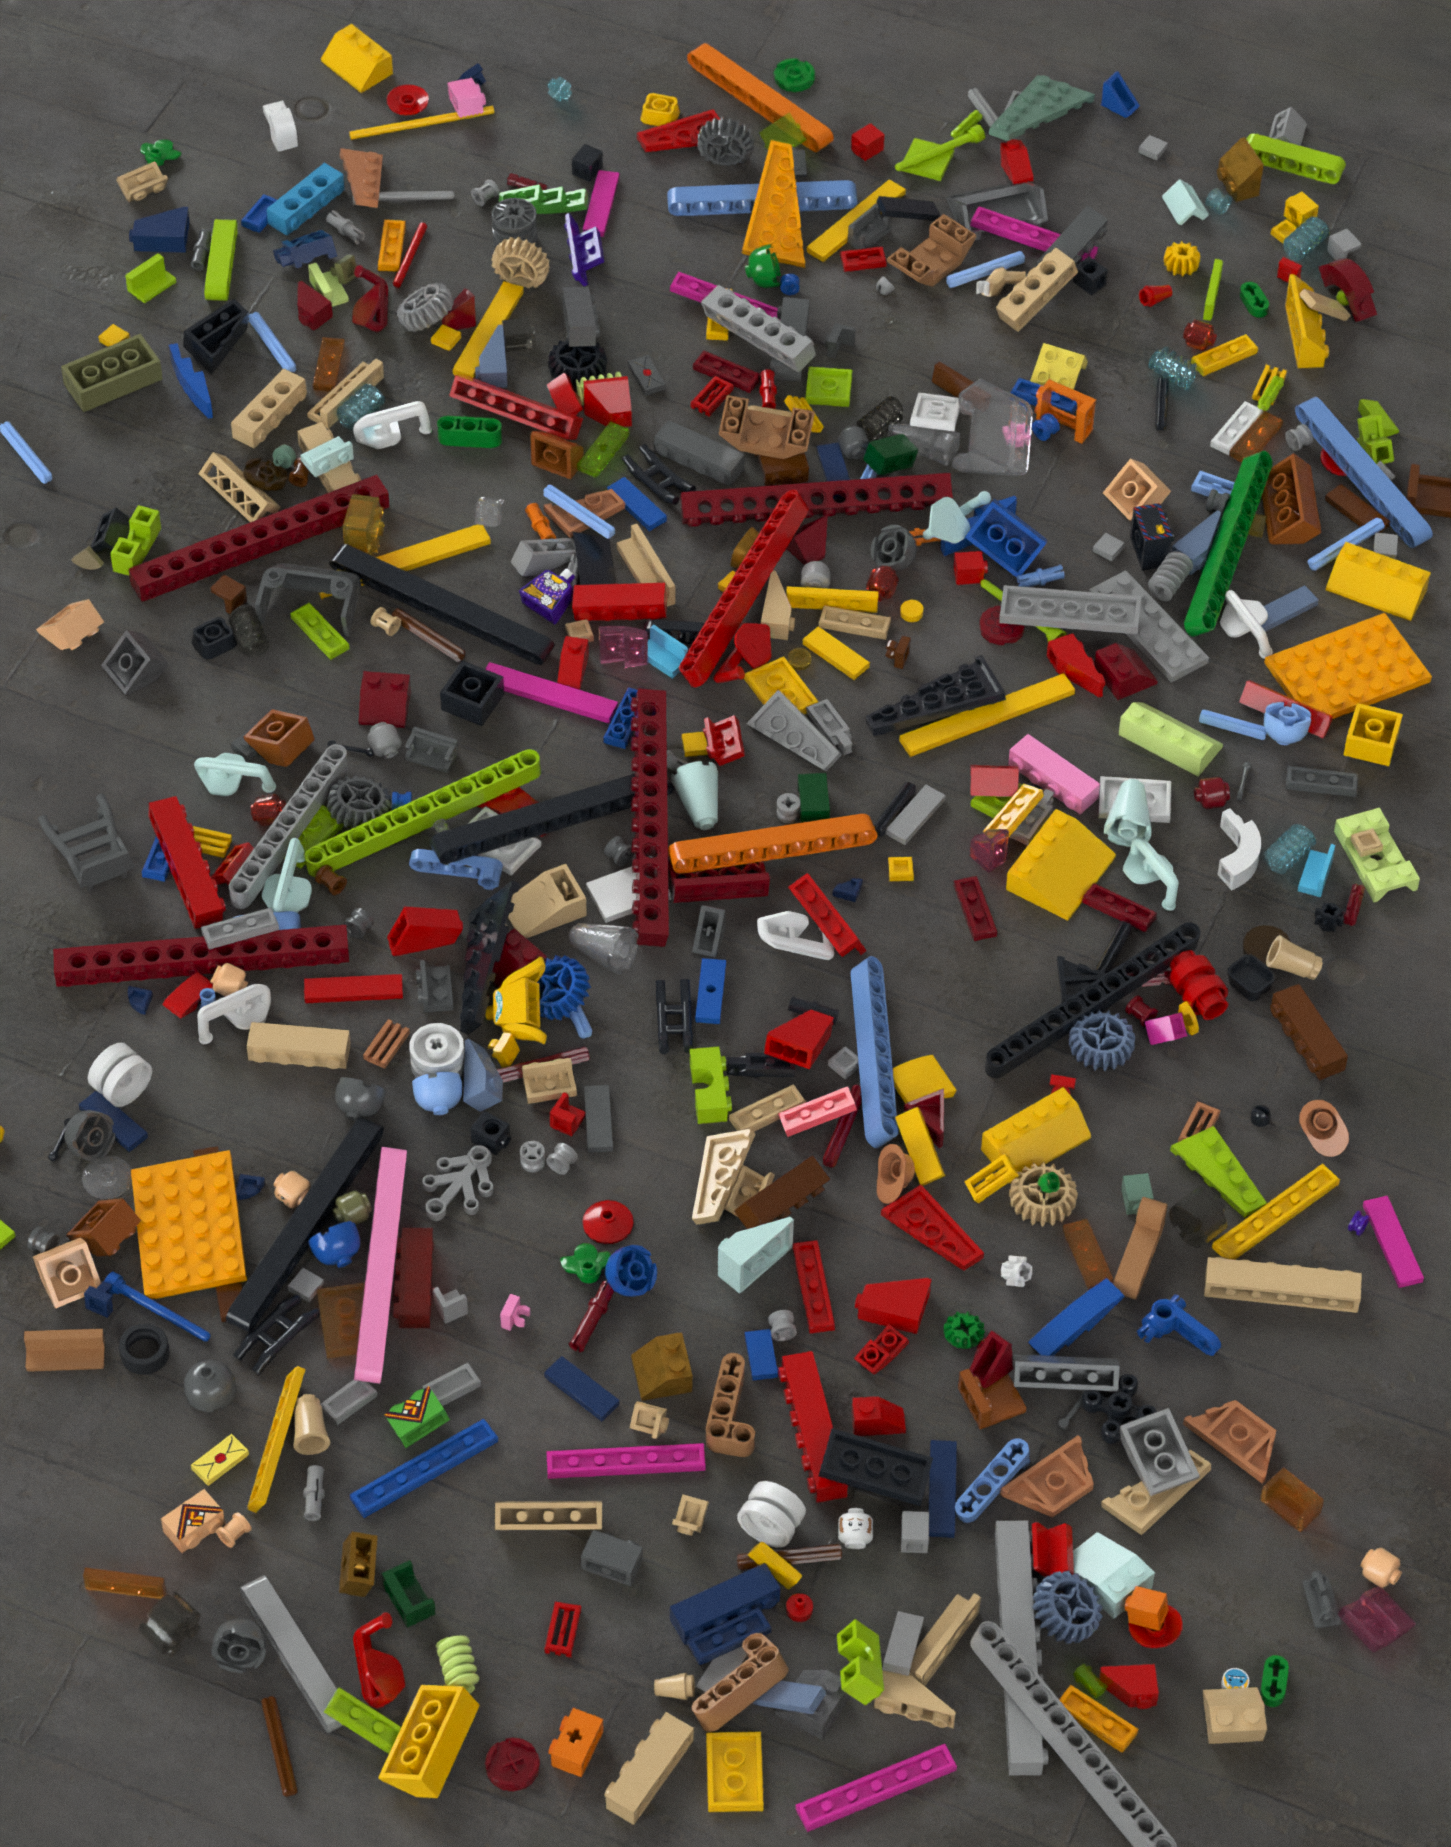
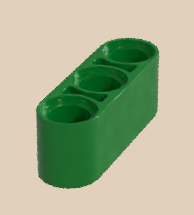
M443 416L437 421L438 441L442 445L496 448L502 443L501 422L497 419Z

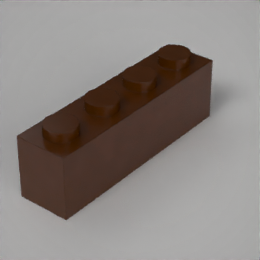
M1300 984L1274 993L1272 1004L1270 1005L1274 1018H1278L1286 1036L1291 1037L1296 1051L1303 1055L1309 1070L1315 1073L1319 1081L1345 1071L1348 1055Z
M812 1155L745 1201L734 1212L746 1229L773 1222L776 1218L778 1220L784 1219L792 1213L790 1211L792 1207L798 1210L809 1202L806 1197L811 1195L812 1198H815L825 1190L823 1185L831 1179Z

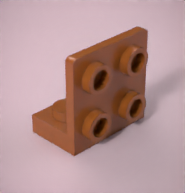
M969 1369L959 1372L958 1390L979 1429L1026 1412L1027 1407L1016 1387H1014L1009 1374L986 1389L981 1386L977 1377H973Z

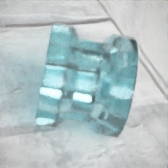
M1215 188L1208 194L1205 205L1209 208H1214L1217 214L1222 215L1229 209L1232 197L1227 194L1224 195L1222 190Z

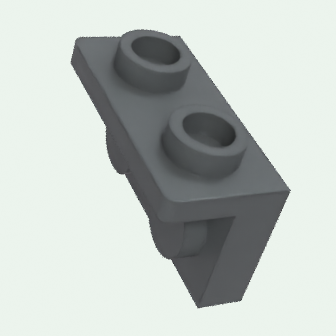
M425 959L420 960L421 969H416L417 984L422 983V988H418L417 991L418 1003H423L424 1013L453 1010L450 965L425 967Z

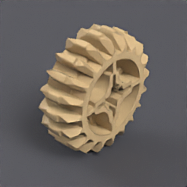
M510 237L508 240L504 239L496 246L492 255V267L495 268L494 273L500 274V279L529 289L532 286L537 288L545 281L550 268L549 260L546 258L547 254L542 253V248H537L535 243L531 244L527 239L523 241L520 237L517 239Z
M1043 1162L1041 1167L1033 1163L1031 1169L1024 1166L1022 1172H1017L1019 1176L1011 1181L1009 1197L1011 1199V1207L1015 1208L1016 1215L1022 1214L1023 1221L1031 1219L1032 1225L1037 1221L1040 1222L1042 1227L1045 1225V1222H1049L1053 1226L1056 1220L1062 1223L1065 1216H1070L1076 1206L1078 1192L1075 1181H1072L1071 1174H1065L1064 1168L1056 1170L1055 1164L1051 1167H1046L1045 1162ZM1054 1172L1059 1177L1060 1187L1056 1192L1044 1193L1045 1199H1043L1041 1187L1037 1183L1038 1179L1044 1173Z

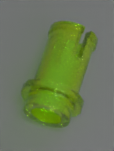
M1082 1664L1073 1673L1075 1682H1080L1097 1699L1106 1691L1108 1686L1091 1671V1666Z

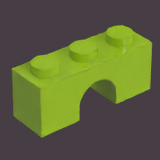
M140 505L137 506L129 520L130 530L128 538L119 537L110 553L114 572L129 576V568L142 564L161 531L158 510Z
M719 1047L690 1049L692 1083H706L709 1085L705 1089H695L697 1123L727 1122L728 1112L732 1111L731 1096L726 1097L725 1092L729 1091L728 1076H723V1071H726L725 1056L720 1055Z
M855 1619L837 1634L838 1653L850 1662L840 1671L841 1688L866 1706L873 1699L878 1698L884 1691L880 1642L877 1633Z

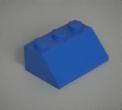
M995 498L965 536L966 539L1016 578L1024 573L1048 541Z

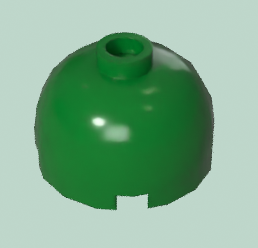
M772 244L760 246L752 251L748 258L749 265L745 266L747 277L752 278L757 286L765 289L781 285L780 282H777V276H781L776 252L771 253L770 248H774Z

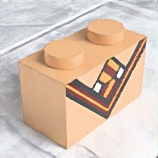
M205 1489L161 1518L163 1532L181 1553L195 1548L203 1538L209 1534L216 1533V1530L225 1524L223 1510Z

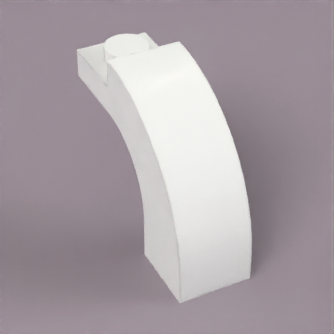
M1229 808L1222 812L1220 827L1236 844L1238 849L1220 860L1217 875L1232 891L1246 883L1255 873L1259 862L1261 837L1257 826L1252 820L1244 824L1242 818Z

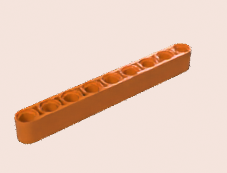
M703 43L687 54V60L695 70L811 151L818 152L833 142V133L827 126L709 44Z
M856 814L679 841L668 847V856L674 871L684 874L866 846L877 839V832L869 815Z

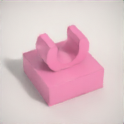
M513 1294L509 1295L500 1314L501 1328L511 1331L514 1324L518 1327L525 1326V1319L518 1316H530V1308L520 1305V1297Z

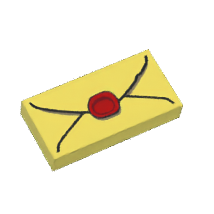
M231 1434L192 1463L191 1469L209 1486L249 1455V1451Z

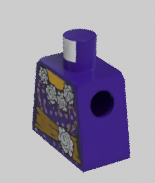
M565 569L557 576L550 570H545L519 590L522 604L555 625L573 600V589L570 583L575 579L574 574L570 570Z

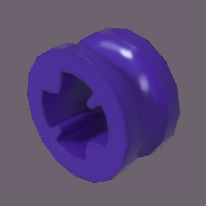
M1358 1210L1350 1221L1348 1231H1356V1235L1361 1236L1368 1225L1370 1216H1363L1362 1212Z

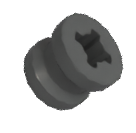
M1212 489L1207 499L1206 510H1218L1223 515L1230 494H1220L1217 490Z
M621 836L610 840L604 850L605 855L613 858L614 863L618 866L627 864L634 855L632 846L626 845L625 840Z
M356 908L351 913V918H347L343 925L346 924L348 934L361 939L366 934V929L371 928L374 924V920L368 912Z
M37 1226L32 1231L27 1246L33 1251L38 1250L40 1253L57 1247L59 1236L54 1232H46V1229L42 1226Z

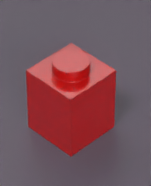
M870 123L852 134L851 151L864 161H867L884 150L885 134Z
M982 551L954 553L953 569L956 585L978 584L984 579V574H988L987 560H983Z

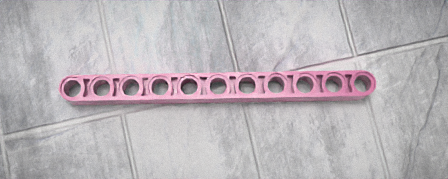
M388 1147L381 1148L354 1380L378 1384L381 1382L407 1150Z

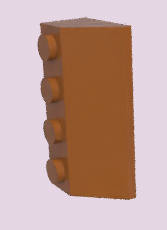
M1293 453L1271 468L1262 494L1269 543L1272 545L1304 544L1322 533L1311 466Z

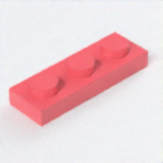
M847 1086L781 1112L778 1115L786 1135L789 1137L856 1111L857 1108Z

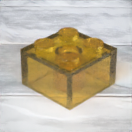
M352 494L343 525L344 544L350 545L371 556H374V553H378L380 544L378 538L383 536L384 523L381 522L383 507H380L378 497Z

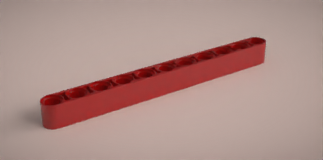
M790 490L781 497L680 663L679 671L691 687H699L707 681L807 515L809 507L797 490Z

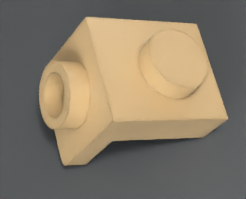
M637 1401L634 1406L630 1428L652 1434V1438L657 1439L662 1433H666L669 1418L666 1417L667 1409Z
M682 1494L676 1519H673L672 1522L674 1526L678 1527L677 1532L690 1536L693 1535V1531L701 1533L709 1502Z

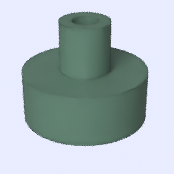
M281 445L273 452V463L276 466L281 465L287 469L296 460L294 450L288 445Z

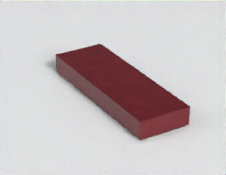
M703 351L693 363V370L712 378L717 376L748 393H751L761 380L760 373L706 351Z
M977 876L954 880L953 886L973 940L978 941L997 937V929Z
M1095 883L1092 884L1082 898V903L1120 921L1130 923L1133 927L1144 932L1148 930L1157 917V912Z

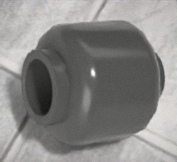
M854 425L847 426L838 437V443L845 457L861 459L865 456L869 440L864 429Z

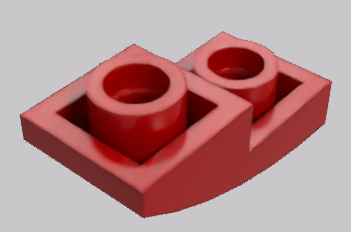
M563 373L547 384L557 409L573 415H577L583 410L579 396L575 393L566 373Z
M197 972L178 986L165 999L163 1006L181 1019L196 1010L198 1002L201 1001L200 992L205 988L213 989V984Z
M888 1324L874 1341L869 1340L854 1357V1360L875 1375L909 1344V1340Z

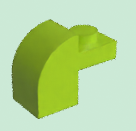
M1377 413L1358 418L1360 435L1357 438L1358 444L1376 464L1379 461L1384 464L1394 462L1392 440L1384 437L1382 416Z

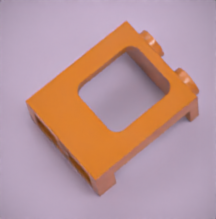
M1049 379L1044 386L1039 387L1036 393V398L1038 399L1034 411L1036 420H1041L1045 413L1052 414L1058 423L1075 429L1074 441L1083 444L1093 430L1096 399ZM1052 391L1077 402L1076 416L1051 405Z

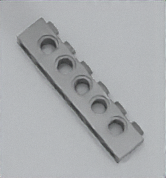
M718 285L701 301L707 317L798 373L816 356L813 347L814 343L808 336L800 335L793 327H787L782 324L777 317L772 318L762 308L754 307L747 299H741L730 289H725Z

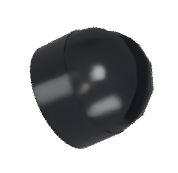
M1256 1105L1251 1112V1122L1259 1127L1266 1126L1270 1122L1271 1112L1265 1105Z

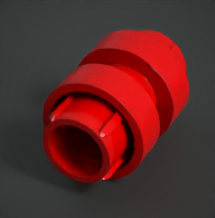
M1192 950L1181 952L1175 956L1170 962L1172 972L1169 979L1177 993L1183 995V1002L1187 1001L1194 1014L1201 1015L1204 1020H1212L1222 1015L1228 1008L1226 1000L1228 988L1222 979L1215 975V969L1208 958L1204 955H1196Z

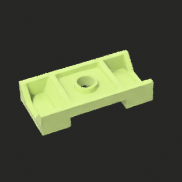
M1380 807L1337 819L1334 829L1338 840L1374 903L1378 902L1388 891L1407 886L1412 891H1416L1420 880L1411 862L1405 861L1388 831L1389 823ZM1374 829L1383 844V850L1360 857L1351 842V835ZM1372 855H1378V856H1380L1382 859H1381V860H1375V859L1371 858L1370 856H1372Z

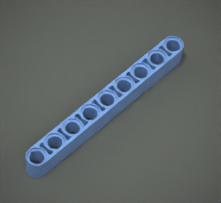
M852 181L796 182L799 211L852 209L858 203L856 185ZM759 184L674 187L667 193L668 210L674 216L752 213Z
M1313 397L1295 407V413L1299 421L1310 429L1316 441L1341 470L1347 474V477L1372 506L1390 520L1391 528L1408 547L1414 548L1432 538L1433 533L1429 524L1318 397Z
M869 956L852 968L851 983L865 1137L872 1147L880 1148L898 1135V1124L895 1119L897 1111L883 967L877 958Z

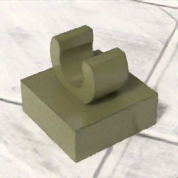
M346 255L334 263L335 266L330 267L332 276H337L340 284H346L356 277L354 270L357 265L354 255Z

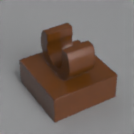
M902 636L899 643L889 640L886 645L888 650L885 656L894 659V667L904 668L910 654V637Z

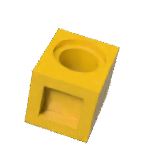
M1300 192L1286 200L1284 216L1302 230L1317 221L1319 206L1304 192Z

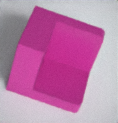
M1182 1012L1144 1021L1151 1045L1187 1036Z

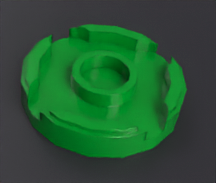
M797 58L786 59L779 62L774 70L775 84L785 91L800 92L814 84L815 70L807 61L804 63Z

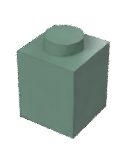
M1145 1173L1123 1176L1121 1191L1127 1215H1137L1142 1197L1154 1200L1149 1175Z

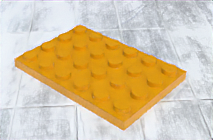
M1385 613L1265 657L1264 664L1288 697L1333 716V719L1355 711L1357 703L1369 706L1430 683L1432 679L1431 674Z
M230 1150L131 1169L135 1213L141 1219V1222L137 1225L145 1296L150 1299H157L247 1281Z

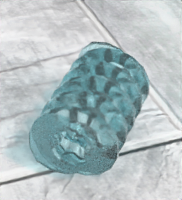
M1317 217L1308 218L1284 239L1283 247L1288 257L1295 261H1300L1303 257H1306L1309 252L1329 236L1328 226Z
M1167 346L1162 350H1157L1149 360V369H1154L1156 373L1161 374L1164 378H1168L1171 382H1175L1177 386H1182L1184 390H1187L1195 380L1197 364L1194 363L1189 367V359L1182 363V355L1175 359L1176 352L1173 350L1168 354L1169 347Z
M364 384L337 409L338 419L345 428L353 430L355 423L365 415L372 414L385 403V398L375 386Z
M1293 824L1265 851L1264 856L1268 866L1276 873L1285 874L1287 869H1290L1299 858L1304 856L1305 852L1310 850V847L1316 844V838L1305 826Z

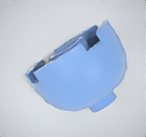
M1284 702L1272 703L1266 707L1264 727L1267 734L1278 744L1289 745L1296 743L1307 735L1311 724V713L1306 708L1293 703L1291 707L1284 706Z
M436 1072L437 1077L429 1078L428 1074L414 1079L412 1085L415 1101L421 1108L433 1112L434 1115L447 1114L448 1110L456 1106L461 1099L462 1080L458 1073Z

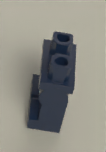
M323 230L293 239L292 241H283L282 248L273 250L276 263H280L282 267L292 265L295 268L302 267V263H309L315 257L321 255L329 259L337 257L332 236Z

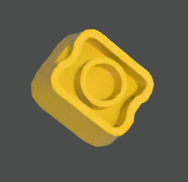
M655 93L648 94L643 105L640 120L642 123L653 126L677 121L680 115L677 99Z

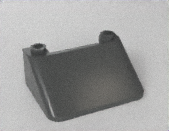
M1030 182L1008 183L946 197L956 222L975 233V240L981 239L982 232H985L970 226L978 206L1038 227L1042 226L1043 222H1048L1044 189Z

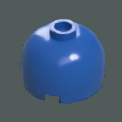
M348 1221L328 1228L329 1231L322 1235L320 1232L308 1241L311 1251L318 1261L328 1266L337 1264L338 1268H342L352 1263L351 1258L357 1254L361 1239L355 1223Z
M629 1245L616 1250L609 1257L605 1266L607 1283L621 1296L636 1297L650 1291L657 1279L656 1263L652 1264L649 1257L652 1256L651 1253L639 1245Z

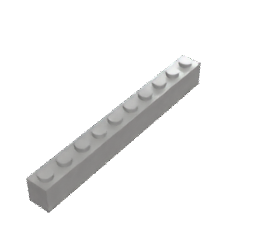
M996 1521L995 1549L1000 1629L1038 1674L1037 1666L1042 1665L1041 1650H1036V1642H1040V1626H1035L1034 1618L1038 1611L1032 1609L1035 1603L1032 1597L1037 1592L1035 1590L1037 1588V1579L1032 1578L1031 1570H1034L1033 1554H1030V1547H1033L1032 1531H1029L1028 1521ZM1004 1689L1009 1775H1042L1043 1765H1048V1749L1043 1748L1042 1740L1046 1739Z

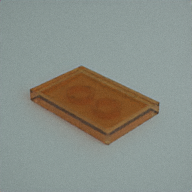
M365 1282L317 1289L327 1359L357 1354Z

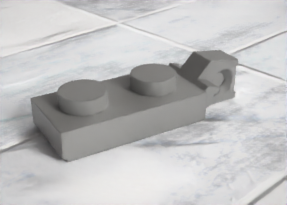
M828 699L806 707V713L820 732L834 746L837 745L843 755L851 753L853 743L850 740L852 739L850 728Z
M1045 789L1043 792L1044 797L1011 834L1010 838L1027 846L1052 813L1054 792Z

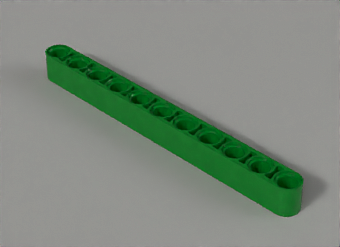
M1263 450L1250 455L1242 461L1185 618V630L1191 637L1212 631L1216 626L1225 600V594L1232 581L1272 468V458L1267 451Z

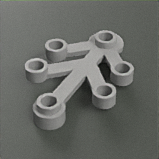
M481 1145L474 1146L465 1156L441 1157L437 1161V1170L441 1175L434 1176L429 1174L423 1177V1189L427 1192L435 1191L439 1185L452 1183L440 1198L430 1199L426 1203V1215L429 1219L440 1221L444 1218L446 1207L461 1188H463L465 1198V1213L474 1215L479 1211V1202L475 1198L471 1176L476 1170L480 1180L478 1184L479 1194L482 1197H489L493 1194V1183L489 1180L487 1167L492 1162V1155L486 1147ZM442 1164L448 1165L447 1167H441ZM466 1166L462 1171L450 1173L452 1167ZM430 1181H431V1182H434L432 1185L426 1184L427 1182H430ZM483 1187H489L490 1189H489V1190H483L482 1188H483ZM471 1204L475 1205V1207L469 1208L467 1206Z

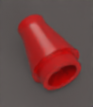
M1170 285L1144 286L1139 291L1140 302L1144 306L1152 307L1171 297L1173 294Z

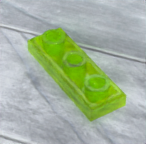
M610 422L578 462L577 470L597 478L629 437L630 429Z

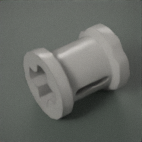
M491 179L486 180L484 185L471 191L473 200L479 206L485 205L487 200L500 194L497 184Z

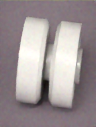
M432 1023L420 1027L413 1034L410 1040L411 1071L415 1078L428 1074L429 1078L437 1077L436 1072L458 1073L461 1077L464 1071V1045L459 1031L450 1025Z
M116 1043L109 1046L96 1058L89 1070L88 1083L100 1094H103L115 1107H123L134 1101L145 1090L151 1079L152 1067L125 1043Z
M762 1481L753 1487L748 1501L743 1504L738 1513L737 1520L740 1526L757 1541H762L768 1546L777 1548L785 1547L792 1539L795 1528L803 1520L806 1508L803 1502L787 1488L773 1482Z

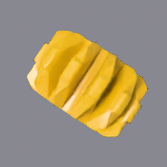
M1182 241L1180 244L1173 242L1172 246L1167 247L1163 261L1167 271H1173L1174 276L1177 274H1181L1182 277L1184 274L1191 276L1192 272L1197 271L1201 256L1197 247L1191 246L1190 242L1187 244H1183Z

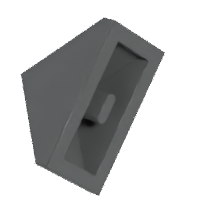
M701 905L693 953L717 957L726 929V910Z

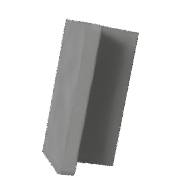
M1290 107L1275 115L1269 137L1301 146L1307 123Z

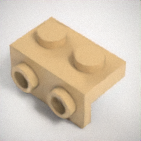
M154 161L117 177L116 181L127 201L131 202L133 200L140 201L149 193H159L164 190L168 177L167 175H162Z
M571 1058L555 1059L542 1063L534 1062L522 1066L523 1083L528 1104L559 1099L563 1092L569 1094V1097L577 1096Z
M742 1165L724 1209L737 1216L734 1210L769 1186L775 1174L770 1172L764 1177Z

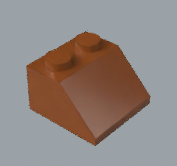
M532 431V465L572 479L584 462L583 446L546 432Z
M274 709L243 736L244 740L268 763L283 767L290 765L315 740L307 717Z
M123 1198L101 1200L86 1213L66 1236L71 1241L82 1238L87 1243L90 1253L97 1257L112 1256L120 1249L119 1244L136 1232L137 1229L135 1227L141 1222V1219Z

